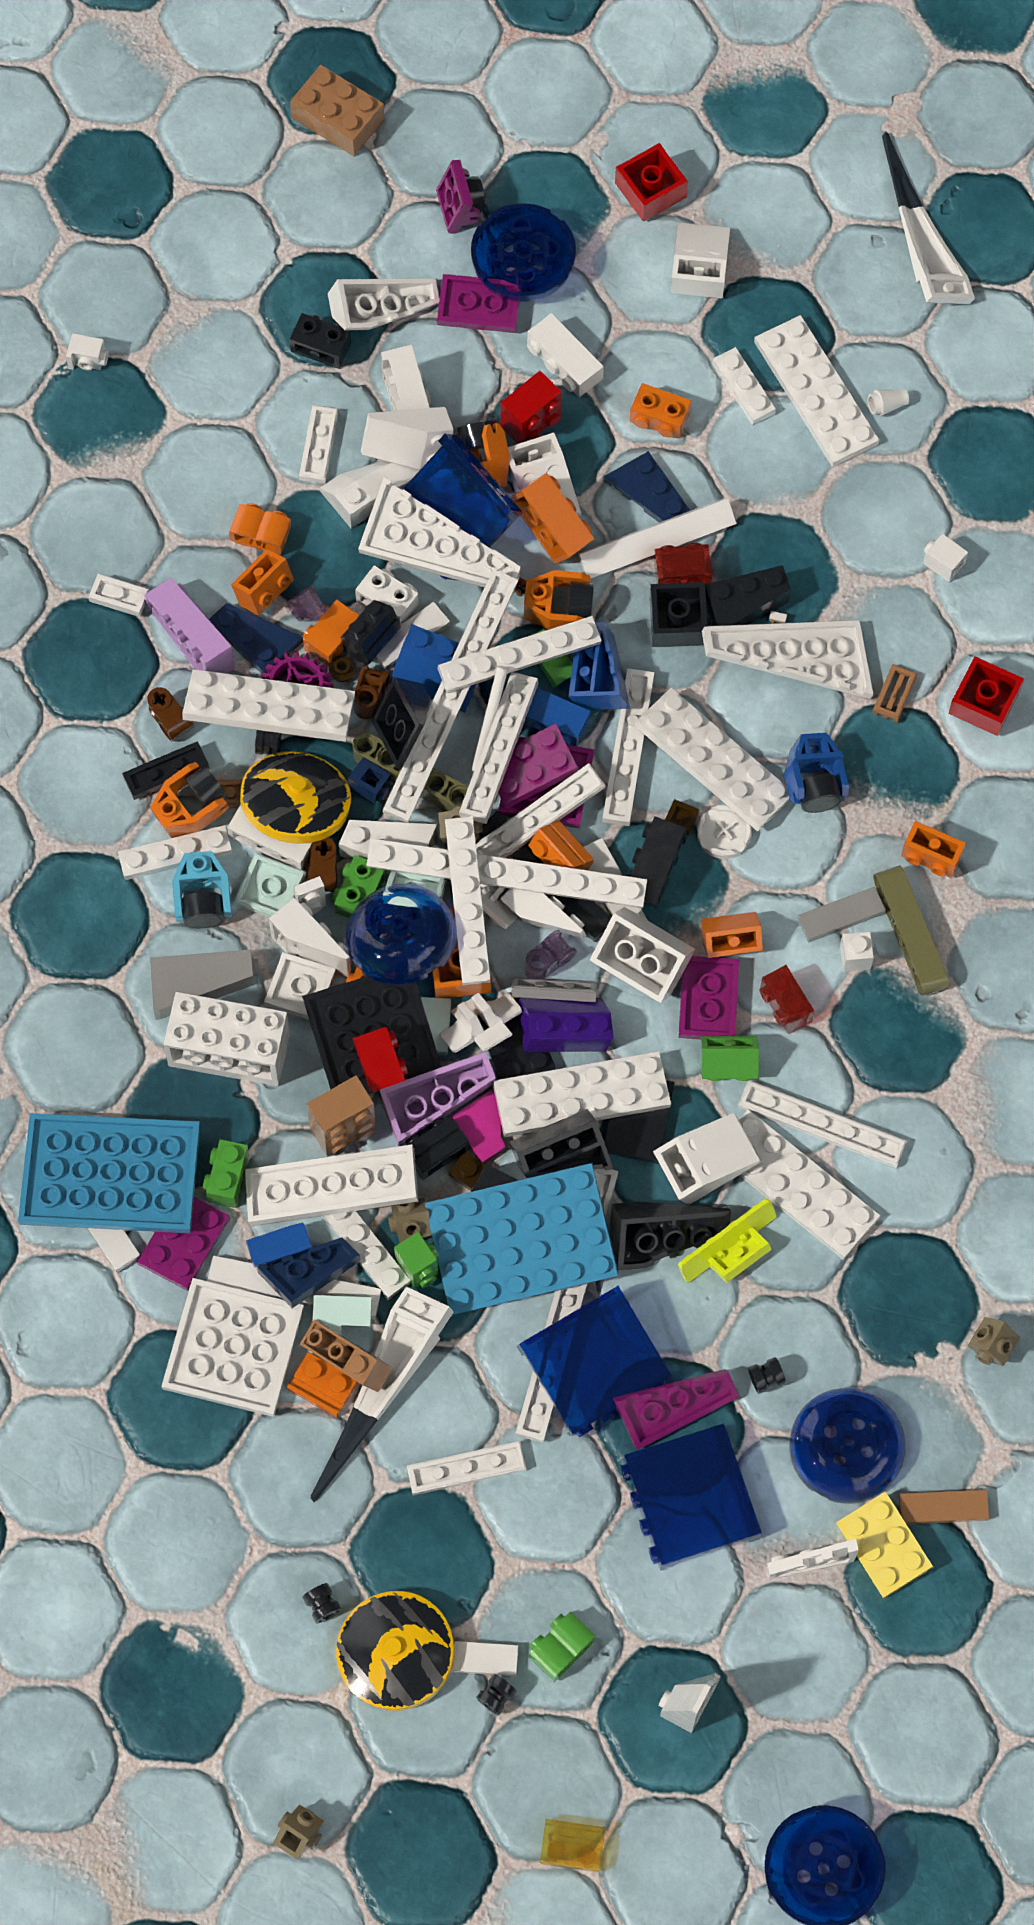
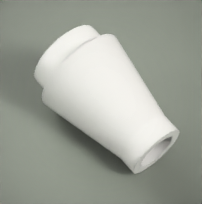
M905 389L874 390L872 394L868 395V407L871 414L882 416L901 406L908 405L909 395Z

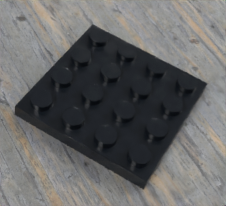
M410 963L302 996L330 1090L357 1075L368 1094L374 1093L370 1091L352 1038L382 1027H387L388 1031L393 1030L399 1045L394 1048L397 1058L403 1057L408 1074L404 1075L405 1080L442 1067Z

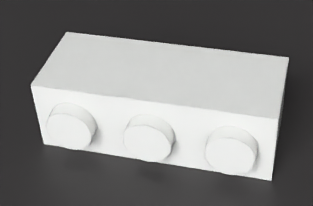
M552 313L527 331V347L534 356H539L544 361L549 372L552 374L556 373L562 379V383L568 391H573L578 397H581L603 380L604 366Z
M241 805L227 827L230 839L278 862L304 870L311 858L312 843H287L263 834L249 822Z

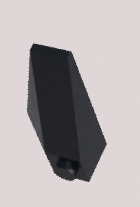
M650 1202L612 1204L610 1234L617 1270L647 1268L654 1265V1261L669 1256V1258H673L679 1255L678 1252L693 1246L695 1248L701 1247L708 1239L717 1235L730 1224L731 1210L729 1208Z

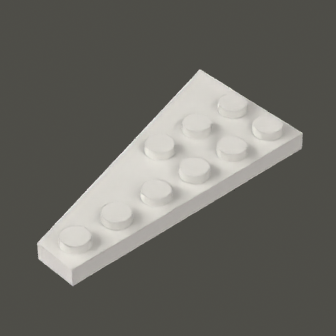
M383 477L358 548L359 553L481 587L486 586L493 569L519 580L521 574V567L498 551L490 549L481 543L478 538L472 534L469 535L460 529V526L428 505L422 504L413 498L410 493L404 489L401 490L392 484L389 479Z
M859 620L707 626L702 630L705 653L708 657L871 699L873 696Z

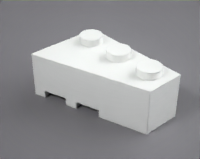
M412 344L381 352L382 378L393 411L430 408V395L428 389H424L422 370L417 365Z
M349 820L339 842L340 856L353 860L354 855L368 859L371 838L432 847L437 839V824Z

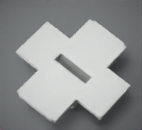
M477 993L468 1001L462 1002L451 1010L457 1021L450 1028L440 1033V1036L452 1052L456 1053L474 1041L485 1052L512 1036V1033L504 1023L522 1013V1008L510 994L506 993L496 1000L486 1002ZM477 1015H479L483 1019V1021L488 1025L489 1028L485 1031L483 1030Z

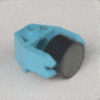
M212 851L184 853L172 880L176 922L183 921L185 926L197 929L218 926L224 922V914L225 917H232L228 875ZM218 888H219V889L221 890V892H222V895L219 894V893H216V892H209V891H207V892H195V893L188 894V895H186V896H184V897L182 898V894H183V892H185V891H196V890H207V889H218Z

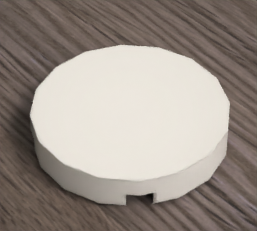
M727 805L712 807L711 810L700 817L697 825V840L701 848L710 856L719 859H732L742 854L748 847L752 836L751 825Z

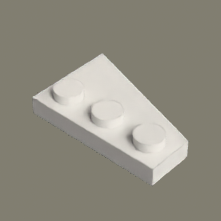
M853 1539L820 1549H808L791 1557H788V1555L773 1557L766 1566L768 1580L854 1562L859 1551L857 1541Z

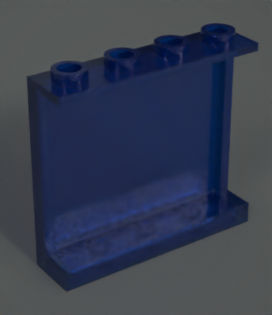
M444 433L438 440L442 445L440 449L403 489L410 493L413 498L439 512L460 526V529L469 535L472 534L481 543L490 548L523 512L457 435ZM441 576L445 580H456L449 577Z
M619 1286L609 1290L516 1346L532 1367L569 1430V1436L576 1433L578 1437H581L594 1429L591 1423L601 1418L604 1423L618 1415L613 1398L667 1384L665 1379L672 1376Z
M724 1423L624 1455V1464L620 1465L625 1482H631L633 1492L629 1493L634 1509H640L643 1519L639 1520V1525L643 1536H649L652 1547L648 1548L653 1565L658 1563L660 1571L665 1570V1566L748 1540L750 1543L761 1539L762 1531Z

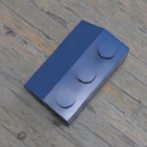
M411 624L389 683L392 682L394 677L422 683L433 700L442 682L437 667L452 660L459 642ZM477 684L470 686L459 711L466 712Z

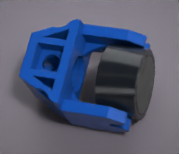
M827 733L801 734L790 749L784 771V778L793 805L801 803L803 811L808 813L830 810L838 806L841 801H845V797L849 796V784L842 760L844 754L836 748L834 741ZM828 772V774H818L802 780L801 773Z

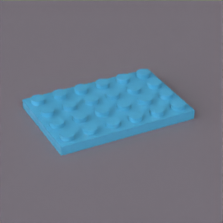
M30 1113L18 1217L19 1225L191 1233L200 1122Z
M592 1163L425 1203V1207L428 1208L429 1225L434 1246L439 1254L437 1259L447 1303L454 1312L452 1315L619 1276Z

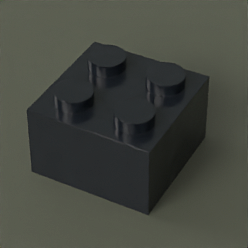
M705 582L650 584L649 600L652 647L704 645L702 630L708 626Z

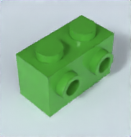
M354 855L352 862H347L342 873L344 881L341 888L336 887L332 903H334L336 914L359 922L375 905L386 878V870L369 868L366 866L367 859Z
M701 1036L702 1079L710 1081H721L723 1079L749 1081L751 1079H758V1036Z
M220 1139L218 1148L213 1147L210 1156V1164L213 1165L211 1175L206 1174L203 1183V1191H206L208 1203L236 1208L249 1159L247 1145Z
M419 1232L394 1247L396 1262L410 1279L414 1289L420 1286L426 1288L437 1280L436 1276L439 1275L437 1257H439V1254L431 1242L426 1244Z

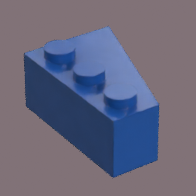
M595 621L602 641L599 645L574 652L568 697L574 704L587 710L631 709L614 634L604 621Z

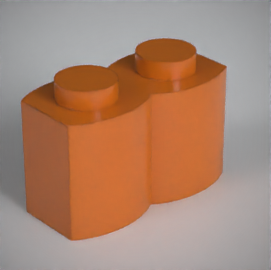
M247 503V505L239 504L229 531L230 540L240 545L256 547L262 551L269 549L281 555L291 529V519L281 511H264L254 503Z

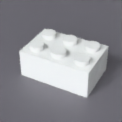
M623 907L613 914L590 961L662 1003L673 993L695 949L626 907Z

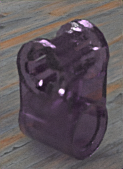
M314 585L307 587L287 601L289 610L300 622H310L329 609L327 605H323L315 592L316 588Z
M560 930L552 932L539 945L527 953L524 970L528 978L545 979L559 967L567 964L576 955V948L570 947L561 937L562 933ZM539 961L544 964V967L534 968L531 966V963Z

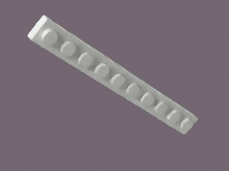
M495 569L492 570L452 660L488 649L516 588L518 579ZM441 682L428 710L425 725L400 771L384 806L383 813L403 822H409L470 686L446 693L443 682Z
M371 838L367 867L451 880L448 850ZM477 854L480 884L637 908H643L647 879Z
M604 1168L594 1169L606 1219L618 1171L605 1170ZM588 1283L555 1291L515 1436L544 1443Z

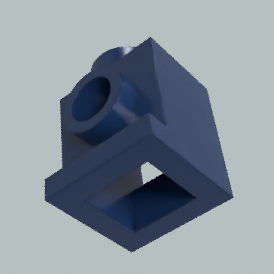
M365 758L361 759L348 777L347 784L349 785L350 792L354 791L374 804L379 798L384 800L392 788L389 785L391 774Z

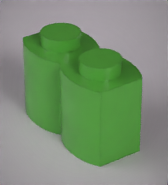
M571 1611L566 1616L560 1614L551 1623V1632L545 1637L539 1635L529 1646L532 1650L529 1653V1658L553 1682H556L596 1641V1635Z

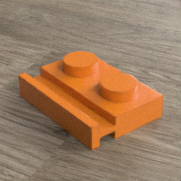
M308 1352L295 1372L290 1384H288L287 1390L337 1418L358 1382L331 1364Z

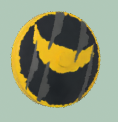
M280 752L277 755L271 754L258 760L248 769L241 785L240 803L246 818L263 834L279 841L303 844L323 840L333 835L343 826L350 810L351 792L341 772L326 760L302 752Z
M389 1591L379 1593L364 1600L348 1615L338 1635L336 1659L344 1682L361 1701L381 1710L404 1711L426 1703L444 1686L453 1668L455 1642L446 1618L434 1604L417 1594L404 1591Z

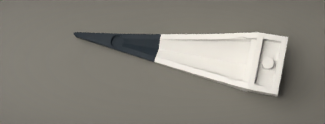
M885 132L882 135L916 282L921 285L927 303L970 304L975 297L969 278L932 223L905 172L889 134Z
M408 1287L404 1289L390 1311L375 1353L376 1357L392 1366L393 1369L379 1392L362 1386L341 1436L311 1494L313 1502L317 1501L440 1340L438 1335L454 1313L449 1306Z

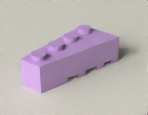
M170 577L144 595L147 608L195 670L227 674L235 669L233 659L235 653L232 650V646L206 618L200 607L191 601L181 583L177 585Z
M486 1052L379 1090V1098L397 1147L404 1145L406 1140L412 1135L422 1133L428 1129L435 1120L446 1117L493 1086V1081L496 1077Z

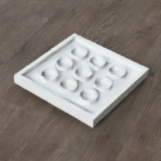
M192 1278L161 1386L162 1389L274 1417L304 1305L298 1304L291 1308L282 1299Z

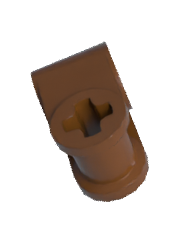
M363 664L358 677L354 700V712L359 718L370 719L375 716L383 694H385L391 673L389 670L383 672ZM363 700L371 701L368 705H363L360 702Z
M156 687L149 692L147 696L149 712L171 742L194 727L193 721L183 720L182 713L184 708L178 704L167 689Z
M327 837L312 843L308 881L320 876L325 892H334L337 887L336 845L332 839ZM322 851H328L326 856H321Z

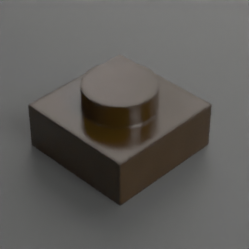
M674 799L665 820L685 827L689 837L700 809Z
M464 1151L448 1174L449 1177L472 1191L485 1164Z

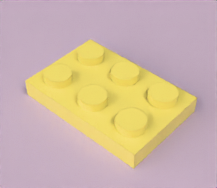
M886 1491L836 1522L847 1541L856 1539L859 1549L857 1557L884 1599L934 1568Z

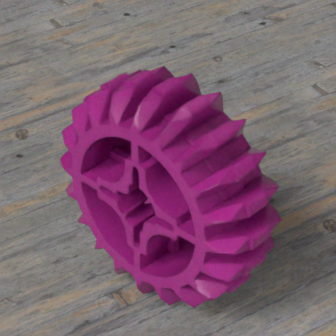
M297 650L294 653V657L290 658L288 653L285 652L284 660L282 661L275 657V666L267 664L266 671L268 673H262L261 679L279 681L281 677L288 674V678L283 682L293 683L294 680L298 684L334 688L333 683H331V673H326L327 666L325 664L319 665L320 659L318 657L310 660L308 652L303 657H300ZM298 672H304V673H307V674H306V675H302V674H300V673H298Z

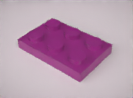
M443 274L437 325L516 333L521 282Z
M556 723L515 745L498 791L506 809L579 771Z
M691 957L682 974L678 1038L701 1040V1036H735L739 959Z
M194 1197L191 1233L154 1232L137 1261L138 1265L188 1291L192 1278H196L230 1220V1215Z

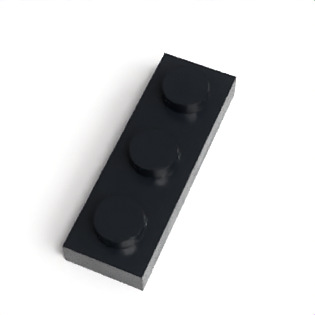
M198 741L123 772L122 775L133 800H136L161 789L163 783L185 766L196 762L199 767L204 765L208 769L209 763Z

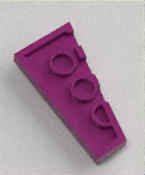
M723 1369L615 1397L613 1400L633 1446L639 1450L738 1398L739 1395L729 1372Z

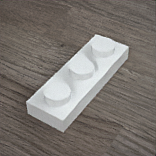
M736 347L713 358V366L752 425L775 414L776 408Z

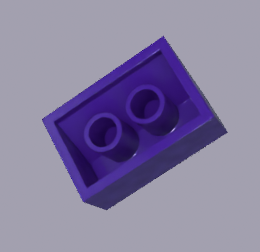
M537 998L519 999V1006L522 1008L520 1019L524 1052H606L614 1039L611 1012L602 998H596V1002Z

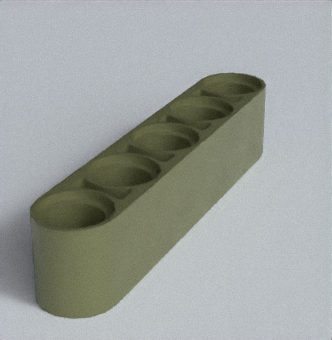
M369 733L358 734L352 742L355 761L359 763L362 758L367 759L390 773V781L395 783L401 769H397L394 764L385 765L382 763L386 759H391L382 740ZM363 746L372 748L369 752L359 751ZM433 768L420 798L444 811H451L454 807L462 806V804H457L453 800L457 797L465 798L468 787ZM438 784L443 788L439 791H433L429 787Z
M899 865L873 874L877 892L918 992L921 996L948 988L949 980L904 869Z

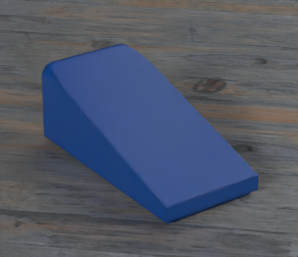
M303 1222L246 1240L254 1268L263 1264L282 1261L281 1258L289 1255L296 1257L308 1253L309 1249L312 1248Z

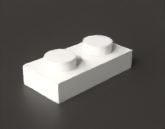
M97 574L88 598L89 602L140 617L146 604L144 595L149 592V589Z
M320 876L294 886L295 899L300 904L306 903L313 914L321 911L326 906L325 890Z

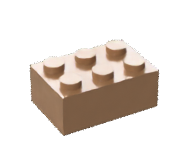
M321 64L290 100L291 118L352 156L358 153L384 121V103Z
M357 1075L307 1103L310 1130L327 1157L333 1153L334 1155H339L349 1148V1144L356 1140L364 1141L373 1135V1131L376 1130L374 1103Z

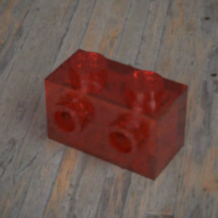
M690 543L680 547L664 545L655 549L654 567L656 583H711L712 568L709 544Z
M787 965L762 977L759 989L761 997L765 1003L770 1004L777 1023L780 1027H784L788 1035L813 1021L815 1011Z

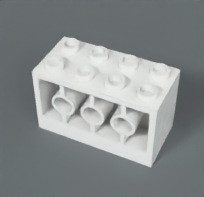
M175 992L163 1044L168 1066L279 1086L290 1037L287 1012Z

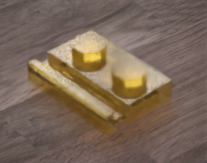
M546 1819L540 1864L599 1873L605 1827Z

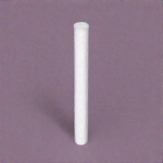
M497 666L472 765L473 771H475L499 707L508 668L504 666Z

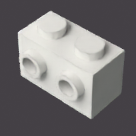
M376 566L372 567L355 590L356 601L365 607L373 600L391 605L394 608L400 625L408 620L419 605V593L415 587L406 582L403 584L395 579V576L387 569L381 570Z

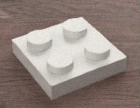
M282 952L264 1005L309 1020L302 996L330 988L336 968Z

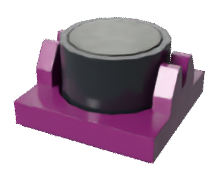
M452 160L436 188L449 234L458 233L461 225L477 222V217L481 216L484 205V190L479 177L470 176L469 171L462 167L461 160Z

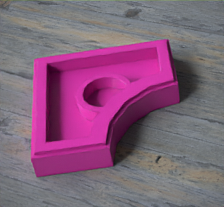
M493 1088L452 1116L468 1138L470 1149L478 1160L484 1164L504 1151L506 1147L501 1138L502 1125Z

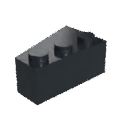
M783 565L705 584L706 608L712 626L750 625L759 618L760 620L763 619L771 611H776L787 604L791 588Z
M654 816L652 823L647 822L642 837L646 839L642 849L637 847L634 853L632 863L635 864L633 872L632 874L627 873L626 876L647 879L644 905L657 909L669 882L672 868L676 866L680 848L682 844L685 845L688 837L685 827Z
M588 1109L509 1141L518 1167L526 1178L590 1163L593 1164L594 1169L614 1170L597 1121Z

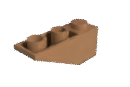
M315 1319L300 1342V1345L361 1385L376 1392L380 1391L393 1369L386 1362Z

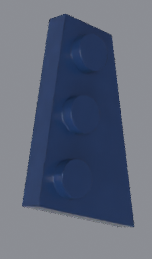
M649 451L603 476V481L610 487L614 486L622 492L625 498L629 501L633 500L644 509L645 513L659 523L690 511Z
M226 603L208 619L228 643L261 674L268 673L266 671L267 664L275 666V657L281 661L284 660L285 652L289 655L303 642L302 636L229 603Z
M341 1237L312 1247L308 1253L292 1257V1255L281 1258L282 1262L267 1266V1264L257 1266V1271L291 1308H294L361 1260L360 1254Z

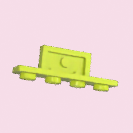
M765 1198L740 1218L731 1222L717 1235L708 1239L701 1247L688 1254L678 1263L683 1279L689 1283L710 1267L728 1283L768 1253L771 1247L758 1231L777 1217L772 1202Z

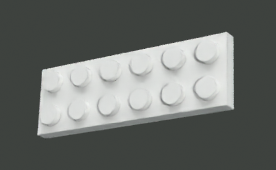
M801 315L755 337L754 343L832 467L879 445L877 435Z
M193 669L182 715L183 720L346 742L355 700V691Z
M672 688L636 720L634 725L756 831H759L790 800L787 786Z
M659 1051L493 1081L504 1137L531 1133L586 1109L598 1121L670 1108L671 1106Z
M747 1110L739 1121L761 1162L739 1176L844 1260L879 1220L880 1215L750 1110Z
M412 1145L245 1169L247 1212L250 1226L418 1202L415 1152Z

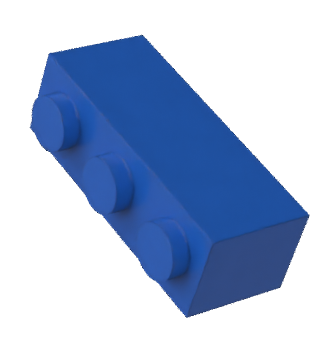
M537 688L523 726L530 728V731L536 734L556 723L566 744L578 746L590 723L591 711Z

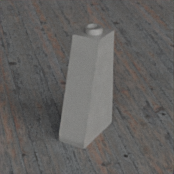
M251 949L151 957L152 996L155 1019H163L170 1016L175 992L218 999L253 986L254 976L259 975L258 958H252Z

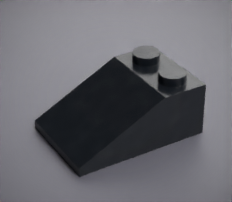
M394 677L372 723L397 769L402 770L425 725L431 698L422 683Z

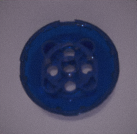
M512 204L493 211L481 226L478 225L471 242V260L477 277L492 293L510 301L531 302L548 297L563 286L575 264L576 244L571 229L564 220L561 221L553 215L551 210L535 204ZM532 244L540 247V249L534 250ZM513 245L512 252L504 250L508 246ZM534 266H541L542 269L538 270V268ZM510 267L515 268L512 272L507 271ZM487 278L505 280L516 285L520 291L510 292L504 285L495 286Z
M414 884L391 885L388 887V891L393 894L384 896L383 893L386 890V886L370 893L353 910L348 920L345 935L349 957L352 963L354 962L365 976L386 984H408L427 978L428 973L439 966L442 968L447 963L456 948L458 939L455 916L442 897H438L434 891ZM400 896L411 899L418 907L387 903L392 898ZM382 934L389 935V938L387 940H383L380 938V936Z
M856 1388L832 1389L811 1399L797 1415L789 1438L791 1462L801 1481L812 1492L818 1493L829 1499V1501L843 1504L865 1502L887 1490L902 1468L906 1451L904 1431L892 1408L876 1395ZM855 1419L863 1421L864 1428L861 1430L854 1429L852 1421ZM825 1428H835L836 1436L833 1438L827 1437L824 1434ZM844 1438H849L850 1441L853 1440L854 1444L851 1446L846 1445ZM869 1446L873 1451V1455L867 1458L861 1454L862 1447ZM836 1454L845 1458L843 1465L834 1463L833 1457Z
M812 1806L790 1815L773 1833L765 1853L764 1873L772 1898L786 1915L803 1925H849L857 1921L873 1907L882 1891L885 1880V1857L876 1834L859 1816L836 1806ZM816 1842L822 1846L821 1854L813 1855L810 1852L809 1847L812 1843ZM843 1855L848 1857L850 1860L849 1866L847 1868L839 1867L837 1864L838 1857ZM821 1864L826 1865L829 1873L826 1872L825 1875L820 1874L818 1866ZM805 1870L810 1874V1880L807 1883H801L797 1879L799 1871ZM829 1883L837 1886L838 1892L834 1896H829L825 1892V1886Z

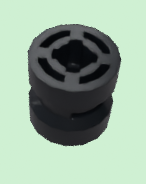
M776 1357L768 1359L763 1366L755 1364L748 1367L752 1384L758 1394L766 1392L769 1386L779 1387L786 1384L783 1370Z
M328 1583L321 1584L302 1596L306 1605L312 1607V1617L316 1624L334 1617L342 1610L338 1601L330 1597L332 1590Z
M493 1674L489 1679V1686L485 1690H481L476 1699L489 1711L499 1716L504 1710L505 1702L511 1700L517 1691L502 1677Z

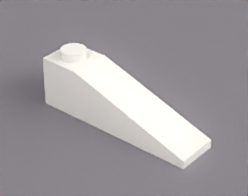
M436 278L337 279L328 292L332 318L344 330H370L436 306L440 300Z
M384 460L341 473L320 487L319 491L352 529L370 517L383 477L389 479L392 484L401 490L408 491L437 471V468L416 469Z
M714 1673L677 1684L672 1692L666 1690L658 1705L663 1708L660 1716L692 1733L721 1676Z

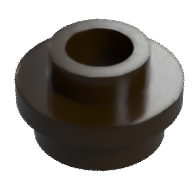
M337 656L329 664V673H331L334 680L347 682L354 677L356 664L348 656ZM346 665L347 669L341 671L338 669V666Z

